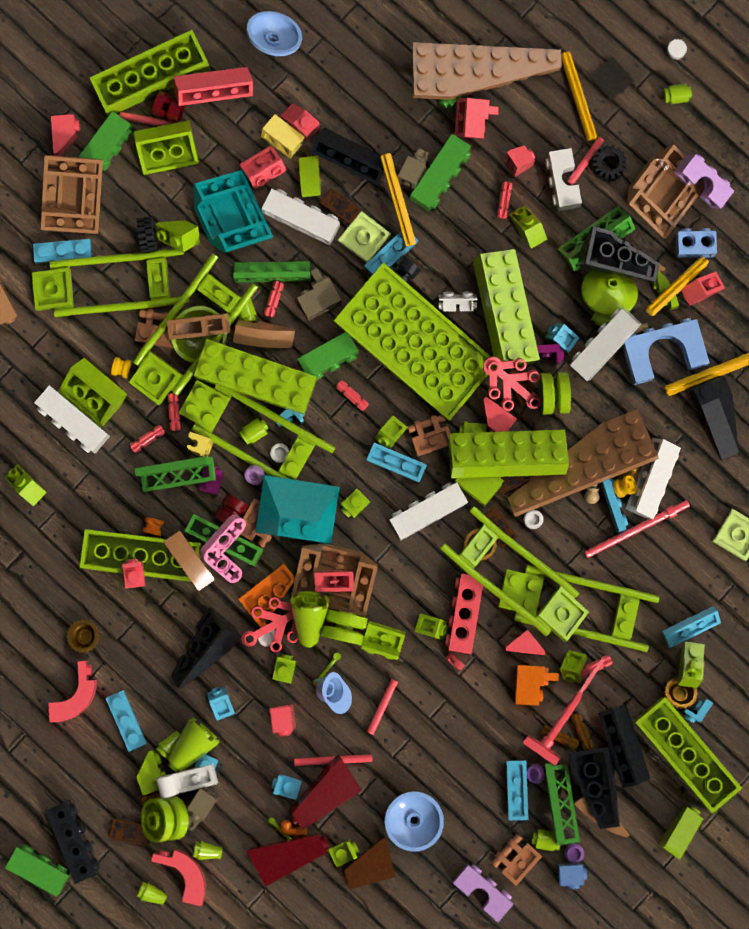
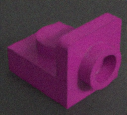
M560 344L537 345L540 358H551L554 355L555 365H560L561 360H564L563 349H560Z
M214 466L216 480L201 483L199 491L214 495L219 494L224 474L222 471H219L220 467ZM203 467V478L210 477L209 467Z

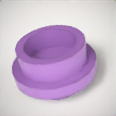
M539 764L531 765L527 770L528 780L534 784L544 781L546 777L545 769Z
M570 844L566 847L564 855L568 862L577 864L583 860L584 850L578 844Z

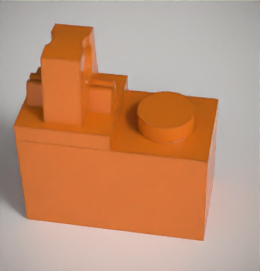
M516 665L514 704L539 706V702L543 701V690H540V686L548 685V681H559V673H549V668L542 666Z

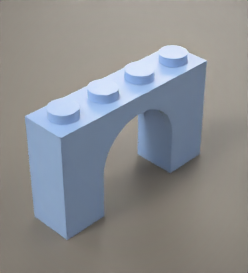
M691 318L683 319L677 325L668 323L662 325V329L658 330L649 328L644 330L643 334L636 335V333H633L622 345L633 385L654 379L648 354L651 344L659 339H669L680 346L688 371L707 366L710 363L697 319L692 321Z

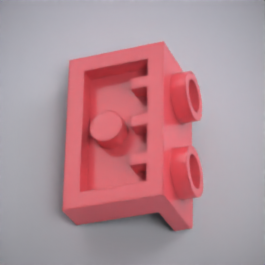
M272 145L239 164L254 189L263 186L286 171L282 159Z

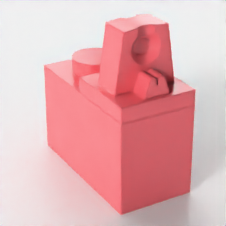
M457 98L455 136L484 138L485 119H488V115H498L499 107L489 106V100Z

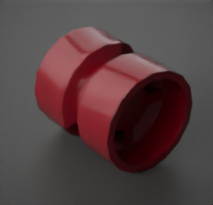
M159 91L154 101L152 114L162 118L167 116L168 120L178 123L184 113L185 105L179 106L176 96L172 98L171 94Z
M226 494L222 501L223 507L218 508L214 518L224 523L231 515H243L248 505L232 495Z

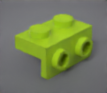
M369 621L361 649L370 654L383 655L386 659L398 660L406 632Z

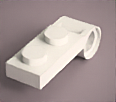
M213 764L165 775L156 779L161 798L171 797L178 793L218 783Z

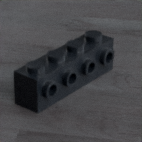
M325 127L316 136L311 149L312 153L376 185H379L384 178L385 173L380 159L381 155Z
M623 704L599 712L598 715L622 788L639 785L651 779L627 705Z
M69 800L46 810L45 812L74 884L97 875L100 865L97 858L92 856L91 851L93 848L90 840H86L84 832H86L82 821H78L76 816L78 810L75 803H71Z

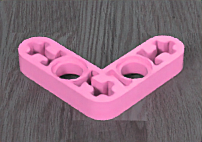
M237 514L231 515L200 550V557L230 583L238 582L242 577V570L223 554L245 529L246 523L244 519ZM226 535V540L219 543L220 537ZM209 552L215 555L213 559L208 555ZM225 560L222 567H217L219 561ZM229 568L234 572L233 575L228 572Z

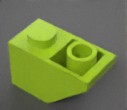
M526 205L509 214L522 239L530 248L548 240L541 221Z
M188 221L156 223L158 240L171 247L185 252L200 243L198 226Z
M18 464L5 477L16 492L32 506L47 493Z
M155 749L148 752L137 775L143 796L159 790L156 779L167 775L166 771L162 772L160 767L162 759L159 752H155Z

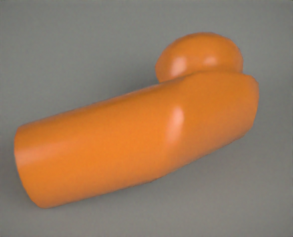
M289 820L281 822L280 830L283 834L291 836L307 835V827L302 830L300 826H291V821Z

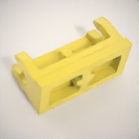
M274 115L262 128L261 137L289 159L301 147V142L305 138L277 115Z
M190 432L188 437L195 444L194 447L187 445V448L194 455L208 457L213 445L212 440Z

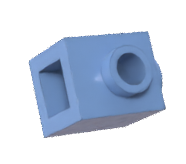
M581 863L557 864L558 883L560 886H567L568 889H579V885H584V880H587V869L583 868Z

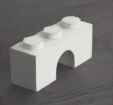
M572 148L549 152L548 157L545 159L546 169H550L551 173L549 185L550 188L554 189L555 195H552L553 205L557 206L558 211L580 208L582 200L579 185L569 186L562 180L564 173L571 172L575 168Z

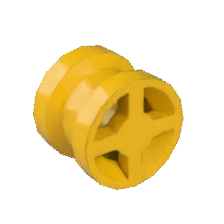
M115 357L111 375H121L127 379L131 369V360L127 359L124 361L120 357Z
M627 475L623 479H616L613 482V489L619 498H623L627 494L632 495L636 493L637 484L632 476Z

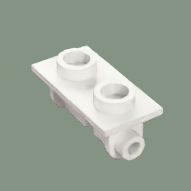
M468 291L455 295L454 292H443V295H439V301H442L439 302V310H443V312L456 311V304H460V311H473V309H477V302H473V300H477V295Z

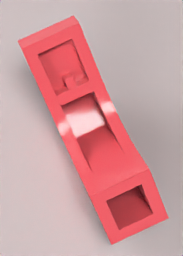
M78 661L79 684L74 696L64 702L48 703L49 723L75 718L91 704L96 693L97 680H89V676H92V666L88 665V661Z
M179 849L174 850L173 856L170 855L169 851L165 850L154 852L151 862L172 866L182 873L185 879V892L182 902L202 906L206 892V881L203 870L198 862L191 855Z

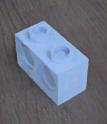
M686 228L678 231L675 235L676 258L714 257L717 254L716 231H711L709 228L699 229V231H692V229ZM682 239H688L691 246H684ZM701 239H707L710 246L702 245Z

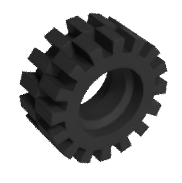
M605 145L604 148H599L592 159V171L602 181L604 179L607 182H610V180L615 181L621 177L627 166V157H624V151L621 152L619 147L617 149L614 148L615 145H611V147ZM605 157H612L616 161V167L612 170H607L603 167L602 160Z
M153 217L137 218V231L141 252L156 251L157 237Z

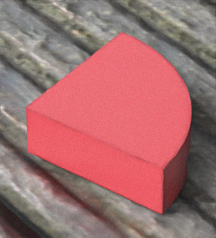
M451 652L446 656V659L457 670H461L465 666Z

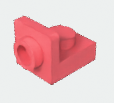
M138 559L126 560V564H122L125 588L146 586L143 563L138 562Z

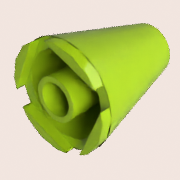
M315 591L298 592L296 597L291 596L290 605L299 643L304 647L310 648L319 641L329 607V598L326 595L321 597L319 592Z
M193 717L188 719L168 758L170 762L168 765L175 772L186 770L220 742V740L216 739L217 736L202 723L196 724L195 721L197 719Z

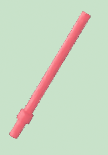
M687 500L675 506L671 505L665 508V511L655 515L654 519H647L584 551V553L589 558L667 518L671 519L677 516L678 512L690 507Z

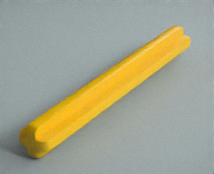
M569 51L561 54L562 64L587 141H592L597 138L592 118L571 53Z
M390 153L380 156L404 244L407 247L416 244L393 159Z
M702 256L647 307L646 312L650 316H654L709 263L708 259Z
M749 353L668 384L664 387L665 392L668 396L745 367L749 365Z

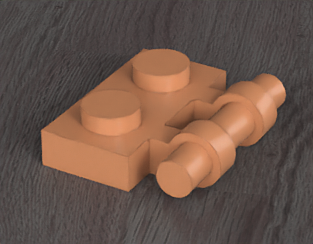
M148 309V311L140 310L139 317L146 318V324L138 322L135 342L145 344L158 327L152 325L153 320L163 321L168 313H157L151 309ZM168 327L156 341L155 346L173 349L171 340H169Z
M443 415L430 416V419L421 422L418 420L414 424L407 426L409 433L415 431L418 433L417 437L412 438L417 457L448 447L449 428L448 426L440 428L439 423L446 421ZM434 427V431L424 434V428Z
M254 498L243 517L246 526L240 535L253 541L256 535L261 537L258 545L264 548L272 537L269 534L255 532L260 501Z
M518 834L507 841L508 844L501 852L498 851L496 853L495 859L491 862L496 868L503 863L506 867L501 873L516 886L542 857L528 843L521 848L518 843L523 838ZM514 849L517 854L509 861L506 857Z

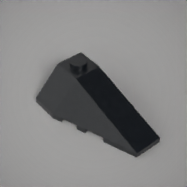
M592 226L581 247L577 266L656 282L660 263L642 251H638L630 243L617 237L612 231Z

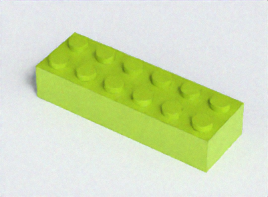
M190 30L90 77V80L107 116H109L112 111L117 114L157 95L159 91L164 92L174 87V76L204 73L209 71L210 67L193 30Z
M512 249L478 255L473 259V265L493 356L501 361L522 358L527 365L539 361L540 358L516 250ZM519 362L517 367L522 366L523 362Z
M206 339L194 373L197 379L302 415L306 413L317 381L316 376Z
M565 430L450 433L448 449L451 478L567 474L569 458Z
M86 529L84 531L80 561L81 569L124 574L122 564H126V560L138 559V562L143 563L145 577L192 582L165 545L164 541L167 539ZM189 542L200 557L202 544Z
M666 697L659 698L633 721L710 813L713 814L742 789L739 783Z

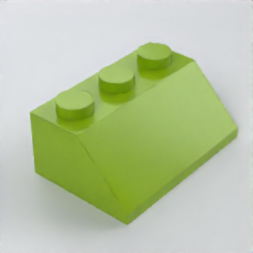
M190 120L134 131L135 144L143 175L199 164Z
M85 358L70 368L58 390L59 394L100 428L119 409L127 396L126 392Z

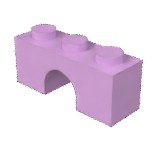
M698 154L686 155L674 173L686 185L696 184L701 178L704 181L705 188L699 197L712 209H721L734 192L730 187V183L717 175L718 172L713 167L708 166L702 156Z
M467 863L454 878L453 884L467 896L478 888L486 890L488 899L482 908L499 922L512 907V896L505 890L500 892L496 888L497 883L490 877L485 879L481 875L482 870L475 864L470 866Z

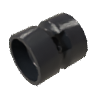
M404 255L395 263L396 267H391L408 284H410V279H414L420 273L418 266Z

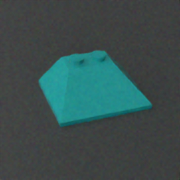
M243 170L194 183V210L211 245L227 253L273 238Z
M264 475L255 532L331 544L340 487Z

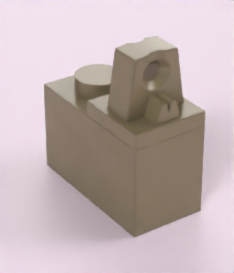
M419 148L413 157H407L398 174L400 187L410 192L414 191L426 171V162L429 156L427 151Z
M317 268L310 271L314 279L311 282L313 290H304L299 294L300 297L297 298L308 321L342 304L341 298L330 278H327L326 275L322 277Z
M206 787L200 788L187 808L188 829L191 831L201 821L206 819L220 797Z

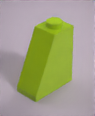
M684 806L658 845L673 856L681 859L703 821V818L699 816L701 812L693 806H690V808Z

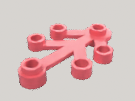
M489 357L485 360L483 369L489 375L488 395L491 399H497L500 396V390L497 388L498 375L503 380V401L501 405L504 410L510 411L514 408V403L511 400V387L525 399V403L529 408L537 409L542 403L541 397L535 392H528L517 382L530 380L533 383L538 382L540 379L538 371L530 370L529 372L507 374L503 369L516 368L519 371L524 370L527 365L525 360L517 358L516 360L501 361L497 357ZM519 362H523L521 367H517ZM496 364L495 369H490V366ZM536 373V378L531 379V375ZM497 390L496 395H491V392ZM536 399L537 403L532 405L531 402ZM506 402H511L509 407H505Z
M272 597L268 601L270 608H281L290 612L282 616L265 611L258 606L254 607L251 610L254 618H265L272 620V622L254 632L245 631L241 636V641L245 646L251 647L255 645L258 638L276 629L274 639L270 643V649L273 652H279L282 649L281 640L286 623L292 619V628L287 634V640L291 643L298 641L290 603ZM273 599H276L278 601V604L275 607L271 606V601ZM255 609H260L261 614L259 616L254 615ZM295 633L296 639L290 640V634ZM248 635L253 637V641L250 643L246 641ZM274 643L279 644V648L277 650H274L272 648V645Z

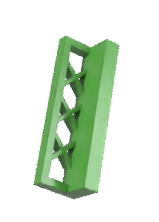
M617 206L557 250L567 260L571 270L576 272L581 268L577 265L581 247L584 243L582 239L587 237L591 227L599 228L600 226H605L604 229L612 231L617 237L622 239L635 230L630 215ZM617 214L621 215L618 219L612 220ZM575 247V249L572 250L570 253L566 252V250H568L569 248Z
M310 261L234 263L233 278L235 283L311 282Z
M207 456L135 468V475L141 477L143 492L216 480L213 457ZM208 466L210 477L203 478L198 473L203 467ZM185 470L193 473L188 481L181 477ZM167 473H172L175 476L170 484L163 480ZM147 476H154L158 479L153 487H148Z
M552 763L545 764V778L556 845L579 843L580 839L568 765L553 766ZM564 770L565 778L561 783L555 779L554 771ZM560 787L568 793V797L564 802L558 798L557 791ZM563 807L571 811V817L568 821L561 818L560 811ZM566 826L574 831L575 838L565 839L563 830Z

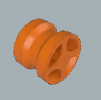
M145 517L146 526L142 532L161 536L162 532L160 529L164 525V521Z

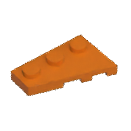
M283 563L238 598V600L251 616V610L256 606L273 613L275 609L269 607V599L276 597L281 601L295 581V577ZM273 599L271 601V606H277L278 601L276 599ZM260 609L254 610L255 616H259L261 614ZM253 617L260 627L265 626L268 621L265 618Z

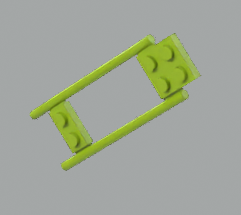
M173 248L142 253L51 261V270L32 273L35 310L54 309L55 317L175 305L180 297L170 298L166 257L184 255L185 252ZM147 260L150 301L73 308L74 300L70 266Z
M214 253L211 254L192 283L133 360V363L138 365L139 368L128 383L158 405L162 404L170 391L176 395L180 394L194 375L202 354L201 351L186 373L182 375L155 353L151 352L150 349L166 330L167 320L175 318L197 289L230 313L229 323L231 326L258 288L256 284L252 283L241 298L209 274V270L219 258ZM224 334L214 335L211 341L218 343Z
M198 379L179 411V414L195 422L191 431L210 438L213 443L250 465L260 466L264 473L273 477L296 480L315 445L333 454L336 448L244 394L218 385L213 388ZM231 397L298 435L278 472L212 433Z
M473 506L469 512L483 526L480 527L459 555L445 543L440 547V550L472 578L534 625L545 636L552 631L561 640L567 642L589 613L588 610L575 600L579 592ZM498 538L560 585L536 617L474 569Z
M526 565L525 574L506 569L501 590L532 615L536 616L544 577L548 576L537 567ZM556 572L567 582L620 594L611 636L577 628L572 635L644 652L648 651V644L631 641L630 639L632 638L640 602L639 599L658 603L660 598L658 595ZM499 599L497 607L515 611ZM516 612L514 621L532 625Z

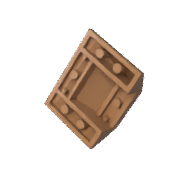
M671 144L650 158L628 188L627 204L663 240H666L705 187L704 181L701 178L696 184L686 185L674 173L685 158V155L674 144Z
M44 156L41 230L98 234L103 159Z
M327 543L303 546L291 596L296 597L298 592L315 591V572L336 569L353 571L354 591L319 592V596L324 597L326 595L329 598L328 608L366 617L378 564L362 552Z

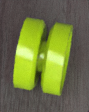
M550 372L540 373L539 396L542 400L540 405L542 415H552L555 403L559 414L570 413L571 386L568 372H557L555 384Z
M327 610L325 620L336 625L335 627L323 626L321 636L362 646L364 635L354 632L353 628L366 629L368 619L341 610L339 612Z
M172 796L149 799L145 802L141 812V826L143 833L149 841L158 843L165 842L166 840H179L184 837L189 820L187 808L180 798Z

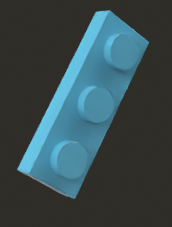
M400 231L364 265V268L371 275L383 262L391 268L402 255H405L416 244L408 247L405 246Z
M90 239L33 244L34 262L36 264L92 257Z
M373 443L366 460L420 483L427 466L422 462L376 443Z
M610 478L601 482V486L616 532L619 533L627 530L628 522L625 514H621V500L618 496H615L613 489L614 480Z
M712 606L662 632L667 646L672 648L720 624L721 621L715 606Z
M123 690L107 697L106 701L128 752L147 744L125 691Z
M526 760L506 761L508 820H528Z

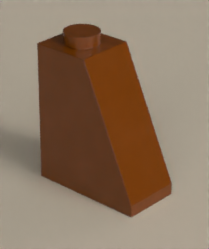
M381 837L357 859L345 867V873L342 876L344 884L349 885L350 889L395 877L385 837Z

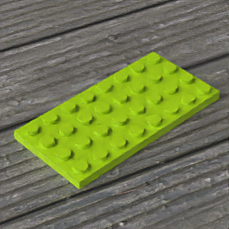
M384 262L333 320L448 421L452 419L488 376L483 369V364L491 356ZM492 364L490 369H494L496 365Z

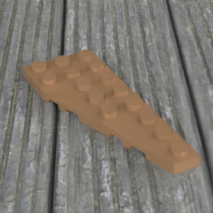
M412 43L413 98L451 100L464 94L470 95L484 89L485 91L511 84L516 80L522 81L531 76H540L561 69V50Z
M638 409L600 424L568 450L569 466L566 475L535 476L509 496L508 500L515 517L659 459Z

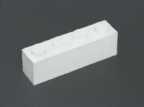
M271 189L262 207L263 214L329 246L340 227V221H338L336 216L332 214L325 215L321 213L319 208L313 205L311 207L306 206L301 199L296 197L292 199L287 196L286 192L277 189V191Z
M625 308L617 309L610 316L612 320L608 324L604 323L597 332L599 334L596 338L591 337L584 345L586 347L582 353L579 351L572 358L574 362L570 366L586 381L594 377L642 324Z
M50 385L34 402L38 406L37 411L43 416L48 414L52 417L51 422L59 429L64 427L67 430L65 434L73 441L77 438L82 443L80 447L87 453L90 451L96 453L110 437Z
M652 438V443L659 459L641 467L636 480L637 491L630 495L625 508L644 518L654 519L657 514L660 501L665 494V488L671 478L673 467L679 457L681 448L664 439Z
M449 482L442 486L443 490L437 494L433 491L424 496L426 500L420 503L417 500L408 505V510L404 512L399 510L391 515L392 519L389 521L400 541L468 504L458 483L452 484V482Z

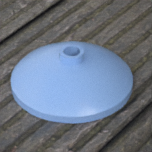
M265 11L255 14L248 21L246 28L247 37L263 53L272 56H286L297 51L301 45L302 33L299 26L284 14Z
M414 791L399 795L391 802L385 815V827L389 838L395 845L407 851H422L431 847L439 839L444 826V818L440 806L432 797L422 792ZM412 817H416L418 821L417 823L412 824L410 822V819Z

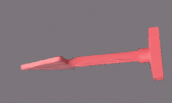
M601 658L580 691L573 696L549 734L544 736L541 742L530 735L523 742V744L555 766L561 756L550 749L554 744L553 740L580 702L583 692L606 660L605 658Z

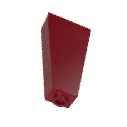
M339 754L334 757L290 808L292 813L290 816L295 826L300 825L302 830L362 791Z
M319 832L250 848L247 853L266 887L326 854L329 851L328 847L330 844L326 836H322Z

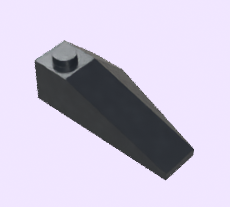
M725 376L690 390L692 399L721 461L739 453L733 394Z
M211 607L198 621L195 627L198 630L194 638L189 639L187 643L189 648L186 654L180 657L171 675L179 689H182L228 653L241 637L234 625Z
M610 748L569 753L572 774L599 828L620 827L614 765Z

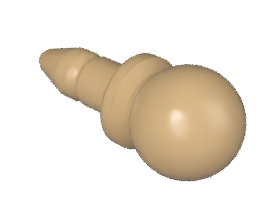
M596 484L586 488L587 491L584 494L585 501L589 504L598 502L600 487Z

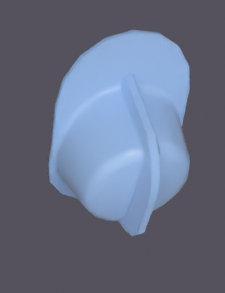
M332 672L321 679L315 680L317 697L327 703L335 713L343 714L350 708L352 702L351 691L338 673Z

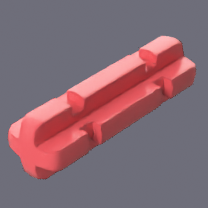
M502 182L499 209L497 211V218L500 219L507 218V209L511 195L509 192L512 189V183Z
M274 281L273 290L270 292L266 304L267 307H265L264 311L266 317H274V309L277 308L281 296L280 291H282L284 286L280 281Z
M344 380L337 384L336 388L343 392V395L354 405L357 404L361 411L368 407L369 403L362 399V396L352 387H348Z
M172 393L168 394V402L170 403L168 405L169 420L171 421L169 424L171 431H178L181 429L179 404H177L179 397Z
M156 426L153 428V431L150 430L144 434L137 442L131 443L130 448L132 451L137 453L142 450V447L145 448L157 440V437L163 436L165 431L162 426Z
M609 655L603 656L606 660L598 671L602 670L604 666L607 667L612 664ZM599 659L583 668L581 673L582 679L593 672L600 661Z

